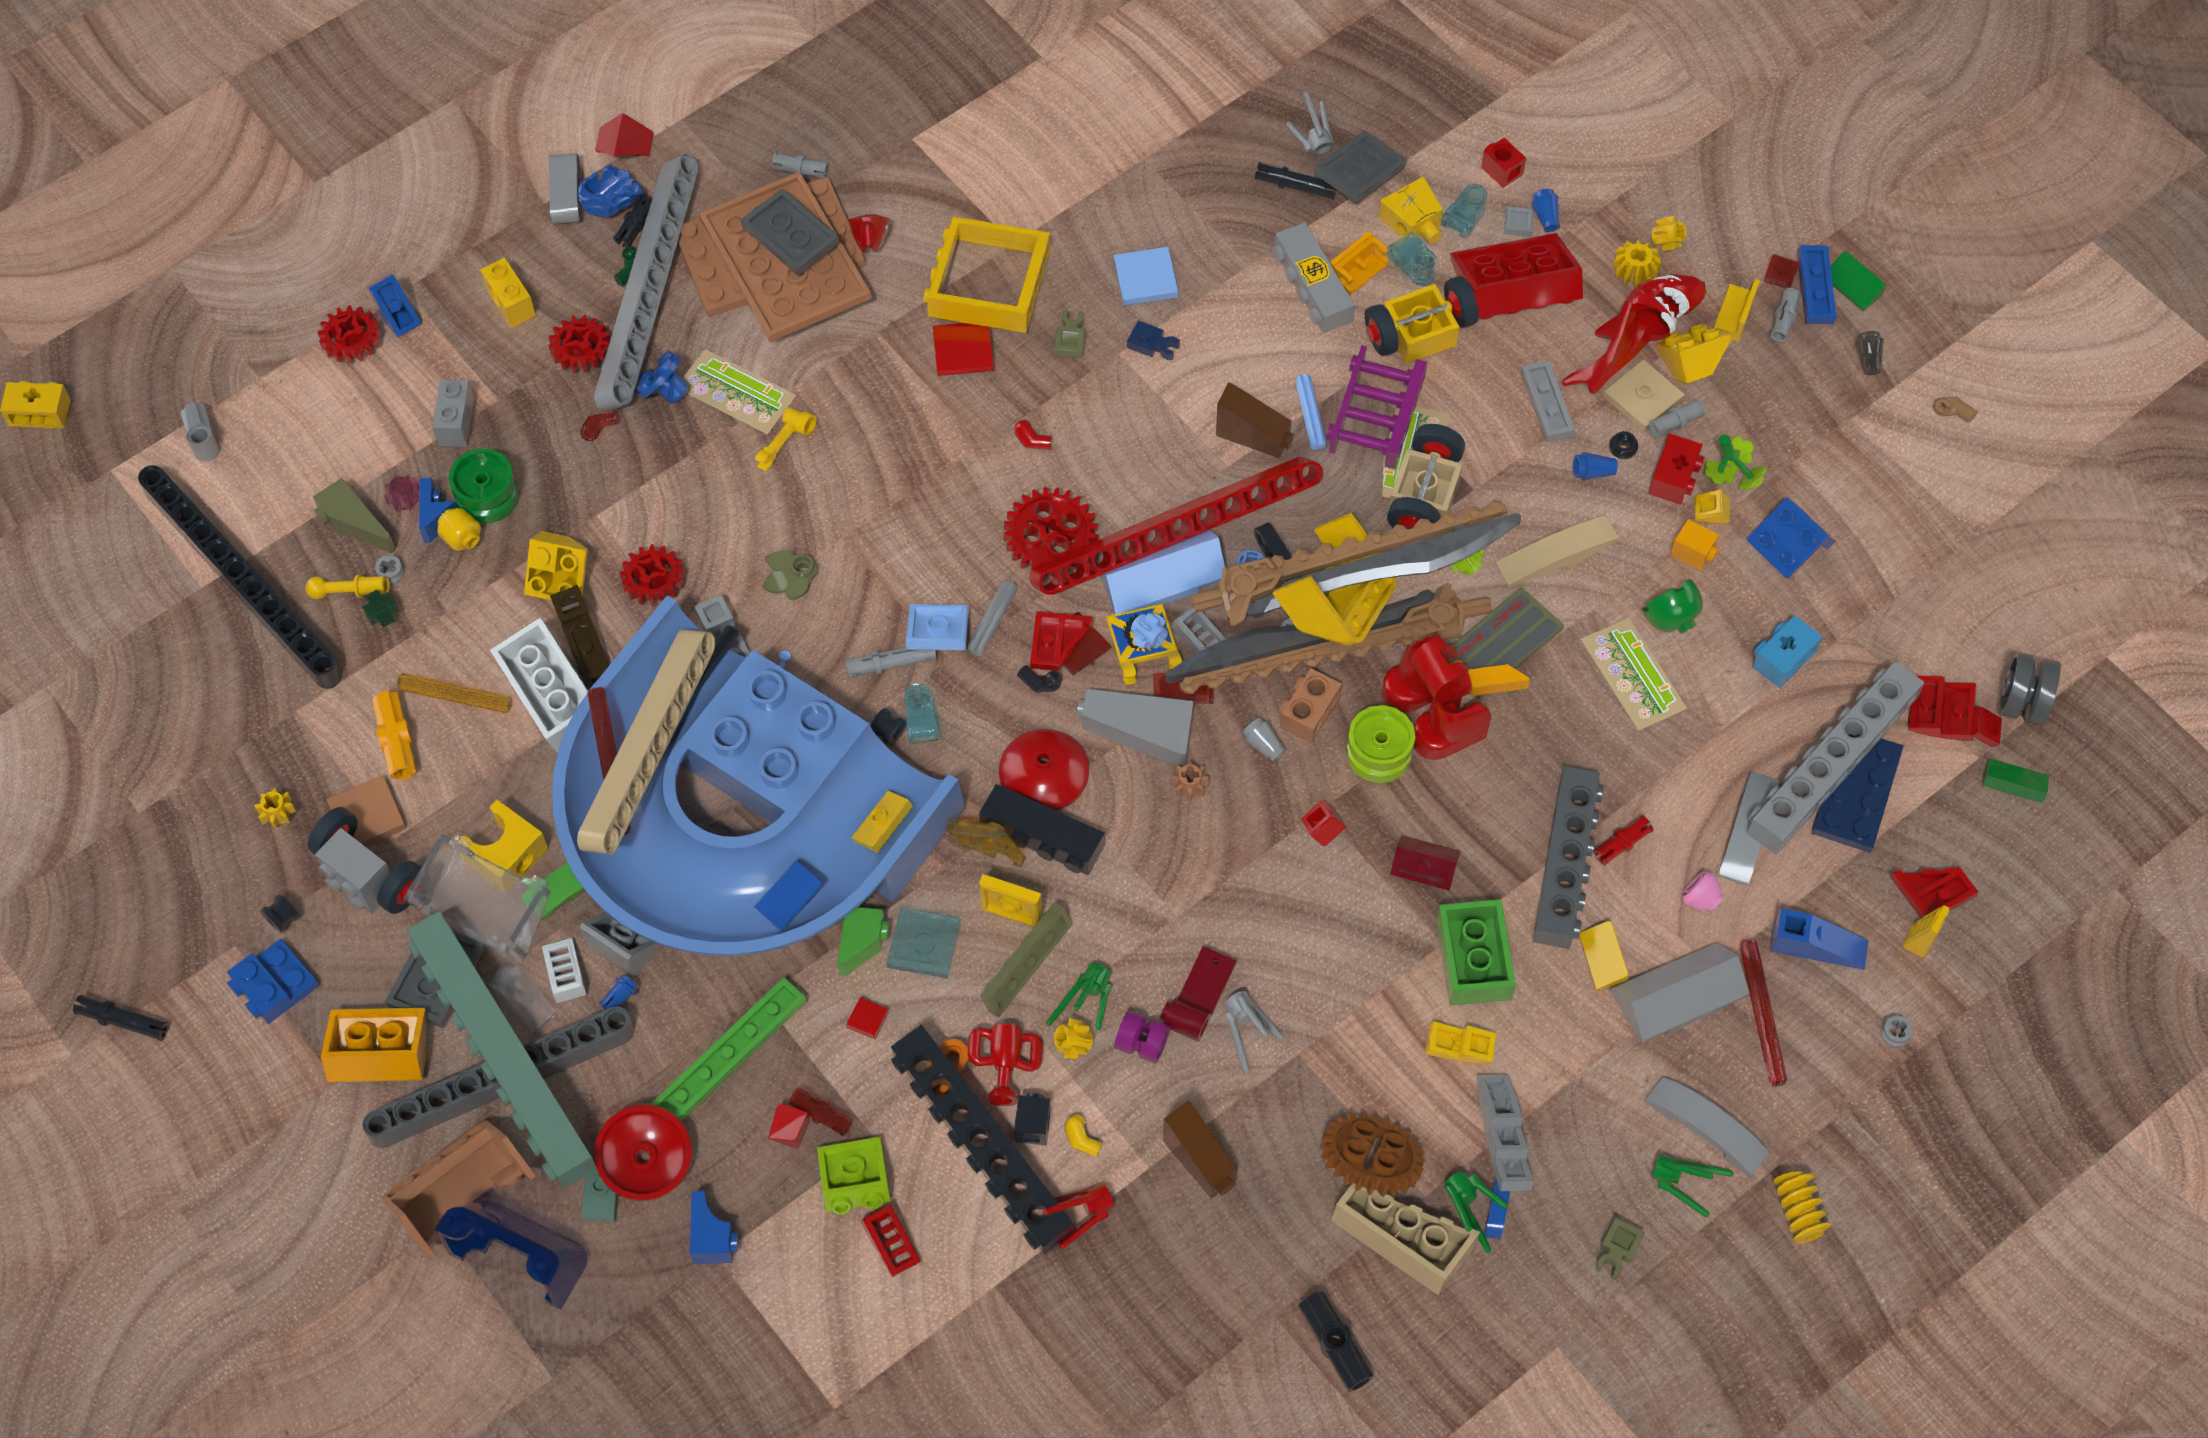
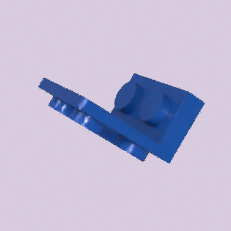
M1788 497L1747 538V541L1786 578H1790L1820 546L1828 550L1836 542L1800 506Z

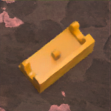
M1367 231L1330 261V264L1348 295L1351 296L1386 268L1390 260L1384 255L1388 252L1387 247L1374 237L1371 231Z

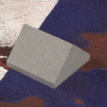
M602 913L586 920L580 926L588 947L634 978L662 946L625 928L607 913Z

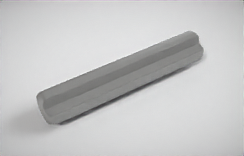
M1003 580L968 644V652L977 657L983 655L1017 591L1014 582Z

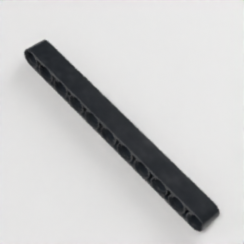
M150 465L144 467L139 472L138 481L149 501L318 686L324 689L337 686L341 681L342 673L330 651L159 466ZM326 668H330L329 670H327V671H325V672H321L322 670H324V669H326Z

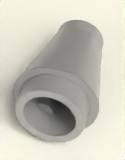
M1260 717L1251 722L1242 732L1246 737L1245 741L1267 758H1270L1272 762L1278 760L1286 751L1268 721H1263Z

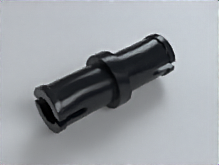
M640 195L633 209L625 214V221L613 236V240L618 245L623 240L622 247H628L638 230L643 229L652 197L645 201L647 195Z

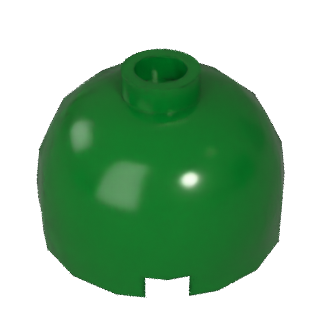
M1693 579L1681 583L1683 587L1680 589H1674L1673 587L1646 605L1647 607L1641 609L1653 627L1668 633L1679 630L1683 634L1696 626L1694 620L1701 614L1703 599Z

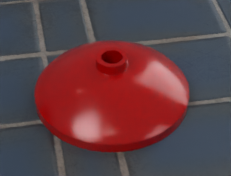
M1037 729L1018 736L1006 747L999 763V779L1002 787L1057 811L1071 805L1084 792L1089 779V762L1082 746L1071 736L1057 730ZM1042 758L1049 760L1045 764L1039 762Z
M652 1105L630 1106L615 1113L600 1129L594 1146L595 1166L603 1183L618 1196L632 1201L656 1200L672 1192L685 1178L692 1154L690 1138L681 1121L669 1111ZM640 1153H647L649 1160L642 1163L637 1160V1156Z

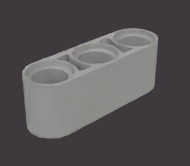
M578 153L549 156V193L552 224L581 222V203L578 196L580 185Z

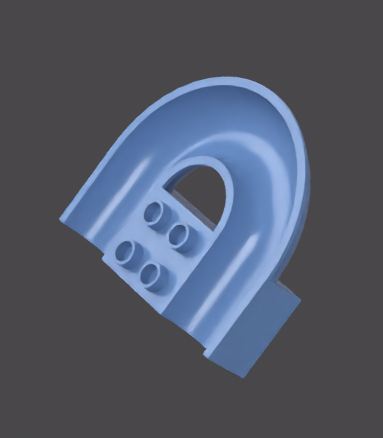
M667 595L583 698L566 728L559 747L552 786L555 826L564 856L587 894L605 913L639 936L668 948L710 956L757 954L798 943L833 926L854 911L874 891L893 903L965 809L959 780L950 774L944 780H939L916 770L885 746L873 732L868 722L754 650L747 657L728 650L689 701L615 853L608 855L581 851L577 843L579 829L676 635L682 629L701 631L685 615L677 601ZM680 765L770 822L771 825L753 834L737 837L720 836L699 828L685 815L677 799L676 778ZM890 791L908 799L913 807L878 853H875L856 844L851 837L885 793ZM796 860L822 882V885L783 929H779L768 921L754 906Z

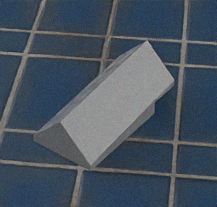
M1717 942L1615 986L1610 990L1642 1043L1665 1032L1667 1035L1749 996L1739 956Z

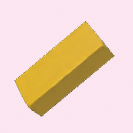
M1612 921L1601 923L1580 932L1579 938L1595 990L1612 988L1627 982L1629 975Z

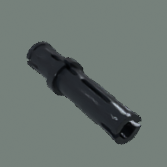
M1262 162L1258 163L1257 169L1259 171L1255 173L1256 180L1259 179L1278 184V187L1283 189L1286 186L1331 198L1332 200L1335 199V191L1337 189L1320 178L1289 171V167L1285 166L1278 168L1263 164Z
M79 995L75 1001L87 1007L73 1005V1013L76 1015L95 1019L100 1025L107 1026L111 1024L155 1038L158 1041H163L166 1034L155 1029L158 1028L167 1032L169 1030V1023L167 1021H161L116 1007L115 1003L111 1001L103 1003L84 995Z

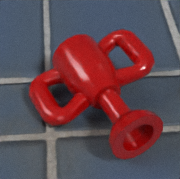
M997 1024L992 1026L991 1030L983 1027L973 1029L968 1036L969 1061L975 1066L980 1067L994 1065L998 1071L997 1088H994L988 1094L987 1102L996 1106L1016 1105L1018 1103V1095L1010 1088V1073L1014 1068L1026 1072H1033L1040 1068L1043 1054V1042L1040 1036L1035 1033H1022V1029L1019 1026L1012 1024ZM981 1037L990 1041L991 1055L980 1056ZM1030 1042V1062L1019 1058L1021 1044Z

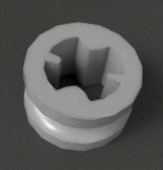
M386 555L378 559L375 564L376 574L388 577L390 585L398 583L403 578L404 570L397 557ZM394 567V572L387 571L385 573V568L392 569Z
M1893 1016L1886 1020L1881 1030V1037L1891 1047H1903L1908 1043L1913 1033V1027L1906 1018ZM1893 1026H1896V1030L1898 1027L1903 1030L1901 1038L1898 1037V1034L1896 1036L1891 1034Z

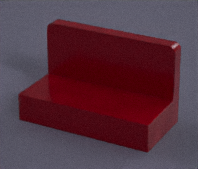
M1401 836L1396 848L1390 875L1450 891L1460 851Z

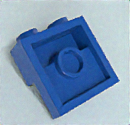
M279 939L257 957L251 953L227 971L231 978L227 984L237 997L243 994L248 1000L245 1004L246 1008L255 1019L261 1016L267 1024H270L319 987L318 982L282 939Z

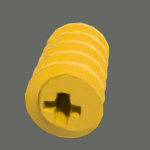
M1802 1171L1789 1172L1773 1180V1183L1779 1186L1777 1195L1784 1198L1781 1201V1207L1788 1210L1785 1213V1218L1788 1222H1793L1789 1226L1790 1233L1796 1234L1793 1238L1795 1244H1804L1817 1240L1825 1234L1824 1231L1832 1227L1831 1222L1820 1221L1821 1218L1828 1214L1827 1210L1816 1209L1818 1205L1823 1203V1198H1812V1194L1819 1190V1186H1808V1182L1814 1179L1815 1175L1813 1173L1804 1174Z

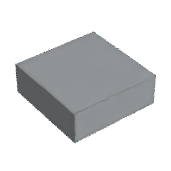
M1506 206L1504 234L1531 237L1534 209Z

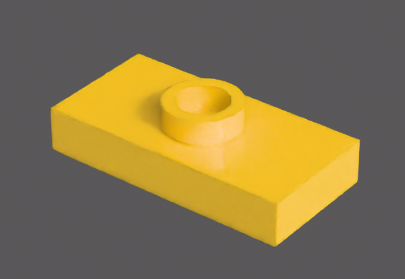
M887 791L851 838L856 844L878 853L912 809V803L902 796Z

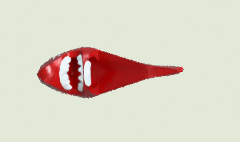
M1668 274L1653 277L1640 283L1624 301L1620 314L1607 321L1594 333L1597 337L1611 340L1607 352L1594 363L1568 375L1563 379L1562 385L1566 387L1585 384L1592 394L1597 393L1615 373L1629 363L1650 341L1665 339L1677 330V318L1690 313L1704 299L1706 293L1705 282L1694 276Z

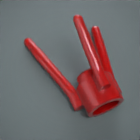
M1101 1184L1083 1191L1055 1197V1200L1060 1204L1044 1209L1043 1214L1049 1215L1083 1204L1088 1215L1094 1213L1095 1216L1059 1244V1248L1064 1249L1096 1223L1108 1218L1107 1210L1113 1208L1114 1203L1107 1186Z

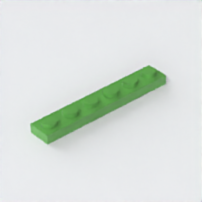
M785 978L781 979L650 1105L669 1111L682 1122L807 1002L806 997Z

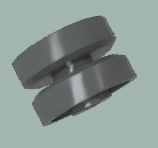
M2017 652L2005 678L2000 703V716L2017 719L2025 708V718L2028 723L2040 726L2045 725L2059 684L2060 662L2045 658L2038 664L2035 670L2033 655Z

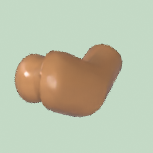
M1956 396L1940 398L1934 404V411L1938 415H1958L1968 423L1978 413V411Z

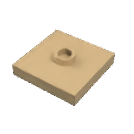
M1644 359L1603 393V397L1643 432L1648 429L1649 421L1667 414L1669 409L1682 402L1685 396L1684 393Z

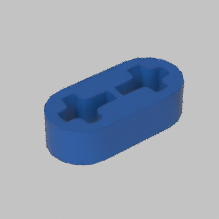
M1495 1179L1493 1192L1508 1204L1510 1191H1500L1497 1179ZM1492 1200L1484 1237L1501 1240L1507 1209H1503Z

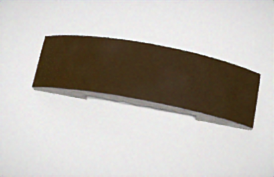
M576 585L552 594L550 598L583 681L588 690H590L610 664L580 589Z

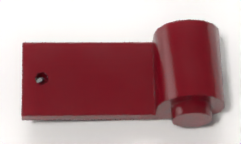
M1202 946L1178 999L1175 998L1172 1003L1167 1001L1160 1019L1164 1020L1165 1024L1170 1025V1030L1199 1042L1237 960Z

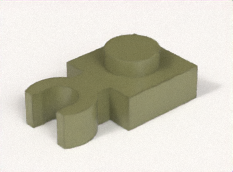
M1064 310L1062 313L1063 326H1057L1054 356L1082 358L1085 341V328H1081L1083 326V312L1079 311L1076 320L1068 319V310Z
M1616 1217L1600 1248L1608 1252V1254H1604L1599 1258L1596 1271L1600 1272L1604 1264H1611L1615 1269L1611 1279L1616 1280L1622 1271L1621 1259L1630 1264L1645 1232Z

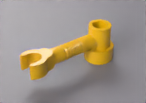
M788 407L782 416V422L785 425L781 431H779L768 447H764L755 456V460L760 462L757 467L768 471L773 465L778 451L793 432L809 436L816 427L817 417L807 411L800 412Z

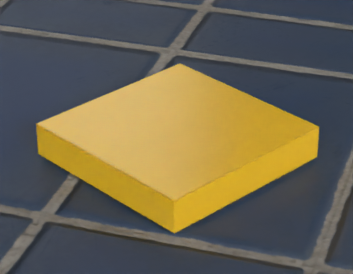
M982 874L979 881L981 909L983 911L1031 927L1036 926L1042 916L1041 893Z

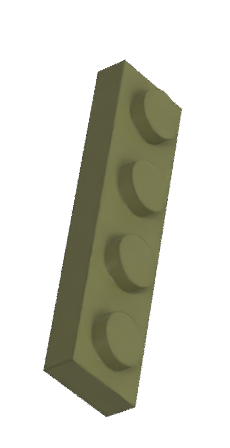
M1055 902L1052 904L1048 911L1041 916L1032 931L1024 937L1021 945L1013 955L1005 961L1003 967L993 980L985 986L980 997L989 1013L997 1017L1001 1016L1073 925L1063 906Z

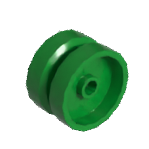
M478 448L464 453L456 459L450 468L448 480L457 507L467 510L479 523L489 524L502 520L517 505L519 490L510 462L502 453L492 449Z

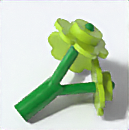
M1729 435L1720 436L1719 443L1724 453L1723 459L1718 462L1707 461L1704 474L1710 477L1714 483L1724 484L1725 482L1732 483L1736 470H1742L1745 475L1740 480L1739 489L1749 490L1758 487L1764 480L1763 474L1767 471V467L1761 466L1759 468L1757 466L1752 471L1746 467L1745 463H1751L1753 460L1751 455L1754 450L1753 443L1747 440L1743 441L1738 436L1733 441H1731Z

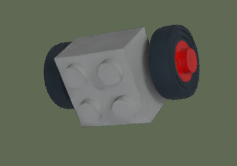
M343 807L334 808L326 813L314 826L307 843L308 849L316 856L320 864L318 870L326 877L325 883L336 893H339L341 890L348 895L347 900L356 909L361 910L364 908L371 914L380 906L391 914L400 913L409 907L425 886L427 872L424 868L414 861H406L390 873L386 862L353 838L358 825V820L353 813Z

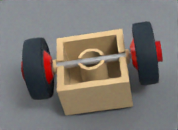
M1425 424L1417 429L1412 442L1413 450L1406 449L1390 495L1387 520L1392 528L1395 525H1403L1409 530L1420 519H1428L1432 524L1437 523L1444 513L1450 512L1460 482L1463 465L1458 462L1461 460L1465 450V441L1455 430L1439 424Z

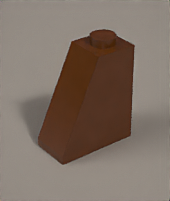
M1228 382L1217 404L1216 436L1280 458L1283 450H1288L1293 441L1294 433L1290 432L1291 420L1241 388Z
M1187 1101L1164 1118L1163 1142L1207 1195L1212 1199L1217 1194L1222 1196L1228 1193L1236 1184L1237 1168L1194 1105Z

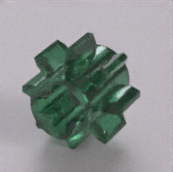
M375 590L365 595L367 603L361 607L371 625L379 622L380 626L384 628L395 622L392 615L398 612V608L388 592L381 595L378 590Z

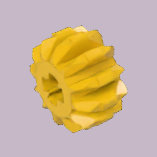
M1637 239L1635 244L1627 240L1623 247H1619L1616 250L1615 258L1613 259V269L1616 270V278H1623L1624 285L1628 282H1633L1636 288L1639 282L1642 283L1647 279L1658 276L1661 258L1658 257V249H1650V241L1643 245L1639 239Z

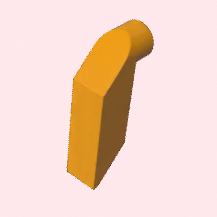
M1455 660V661H1451V662H1449V663H1450V665H1451V664H1454V663H1456V662H1462V661H1460V660ZM1508 664L1468 669L1472 683V691L1469 694L1471 696L1528 689L1529 677Z

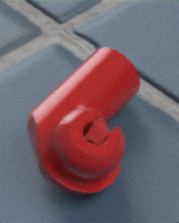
M1020 420L1014 426L1015 436L1025 448L1051 450L1052 436L1037 435L1027 420Z

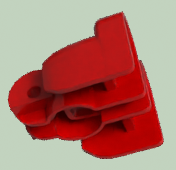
M1439 632L1414 642L1407 647L1399 665L1394 666L1387 672L1382 686L1384 702L1389 707H1394L1401 712H1412L1431 703L1430 711L1421 715L1414 724L1416 736L1414 750L1420 756L1431 760L1446 758L1484 740L1487 737L1491 720L1489 709L1479 701L1458 711L1461 706L1462 697L1470 694L1472 691L1468 666L1464 662H1456L1450 665L1449 659L1457 656V649L1453 645L1446 646Z

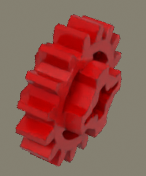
M348 305L347 311L344 312L337 308L335 316L330 313L327 314L328 322H320L322 330L318 331L322 350L326 351L329 358L335 356L337 362L346 358L347 362L351 363L354 357L362 361V354L366 353L371 356L373 354L371 347L379 346L377 339L381 338L382 335L377 318L373 317L371 311L364 313L361 306L356 311H353L351 305ZM332 337L335 338L336 344L332 341Z
M573 315L571 318L572 322L568 323L563 319L561 320V328L553 327L554 335H549L550 345L548 346L555 364L561 363L563 370L571 366L573 373H576L578 368L581 367L584 372H588V366L592 365L594 368H598L597 361L605 360L610 336L609 332L606 331L605 325L598 324L597 318H593L589 322L587 315H583L581 320H577L575 315Z
M654 544L650 545L648 551L639 547L638 555L630 552L628 554L630 562H622L624 571L620 572L623 590L624 592L628 591L631 600L638 596L640 605H643L646 600H650L651 606H655L656 600L660 599L662 602L667 595L675 598V588H683L682 579H685L682 561L677 559L675 551L667 554L666 546H662L659 551L655 550ZM665 565L672 570L671 573L668 571V568H665ZM634 578L640 583L639 586L634 582Z

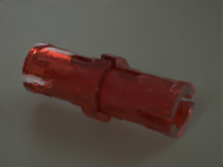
M800 1087L794 1091L789 1100L791 1107L808 1112L812 1122L815 1124L821 1123L842 1137L846 1135L852 1125L853 1118L831 1107L829 1101L825 1099L821 1101Z

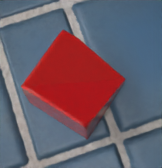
M1324 799L1301 819L1311 837L1322 846L1328 845L1347 828L1337 811Z
M779 1103L768 1139L798 1149L810 1122L808 1112Z

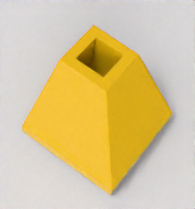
M1698 324L1690 327L1689 332L1683 334L1673 333L1665 338L1664 341L1655 344L1673 378L1688 384L1714 373L1732 338L1731 333L1721 331L1719 328Z
M541 531L530 538L524 595L551 600L550 595L578 585L583 595L588 549L569 536Z

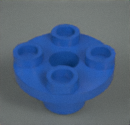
M667 350L658 359L659 365L653 371L648 369L638 379L640 384L636 388L638 390L637 394L641 398H646L654 391H657L669 404H674L682 399L688 390V384L674 371L682 359L681 356Z

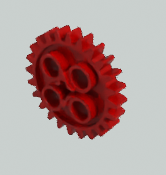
M1044 487L1043 494L1041 495L1035 489L1032 490V498L1023 494L1021 496L1022 504L1014 501V511H1008L1007 519L1009 521H1004V530L1006 532H1004L1003 539L1008 542L1006 550L1014 551L1012 560L1022 559L1021 569L1030 565L1032 570L1038 564L1097 540L1098 535L1095 532H1097L1098 524L1092 523L1095 519V514L1087 513L1089 510L1088 503L1079 505L1081 496H1077L1072 500L1070 499V490H1067L1064 495H1059V487H1056L1053 494H1049L1047 487ZM1039 512H1046L1050 516L1042 518L1037 516L1036 514ZM1070 522L1075 524L1076 527L1070 529L1063 526V524ZM1027 536H1035L1038 540L1029 542L1025 538ZM1058 546L1064 548L1065 551L1056 553L1052 548ZM1074 562V563H1072V564L1070 565V566H1072L1073 568L1077 569V563H1076V562Z

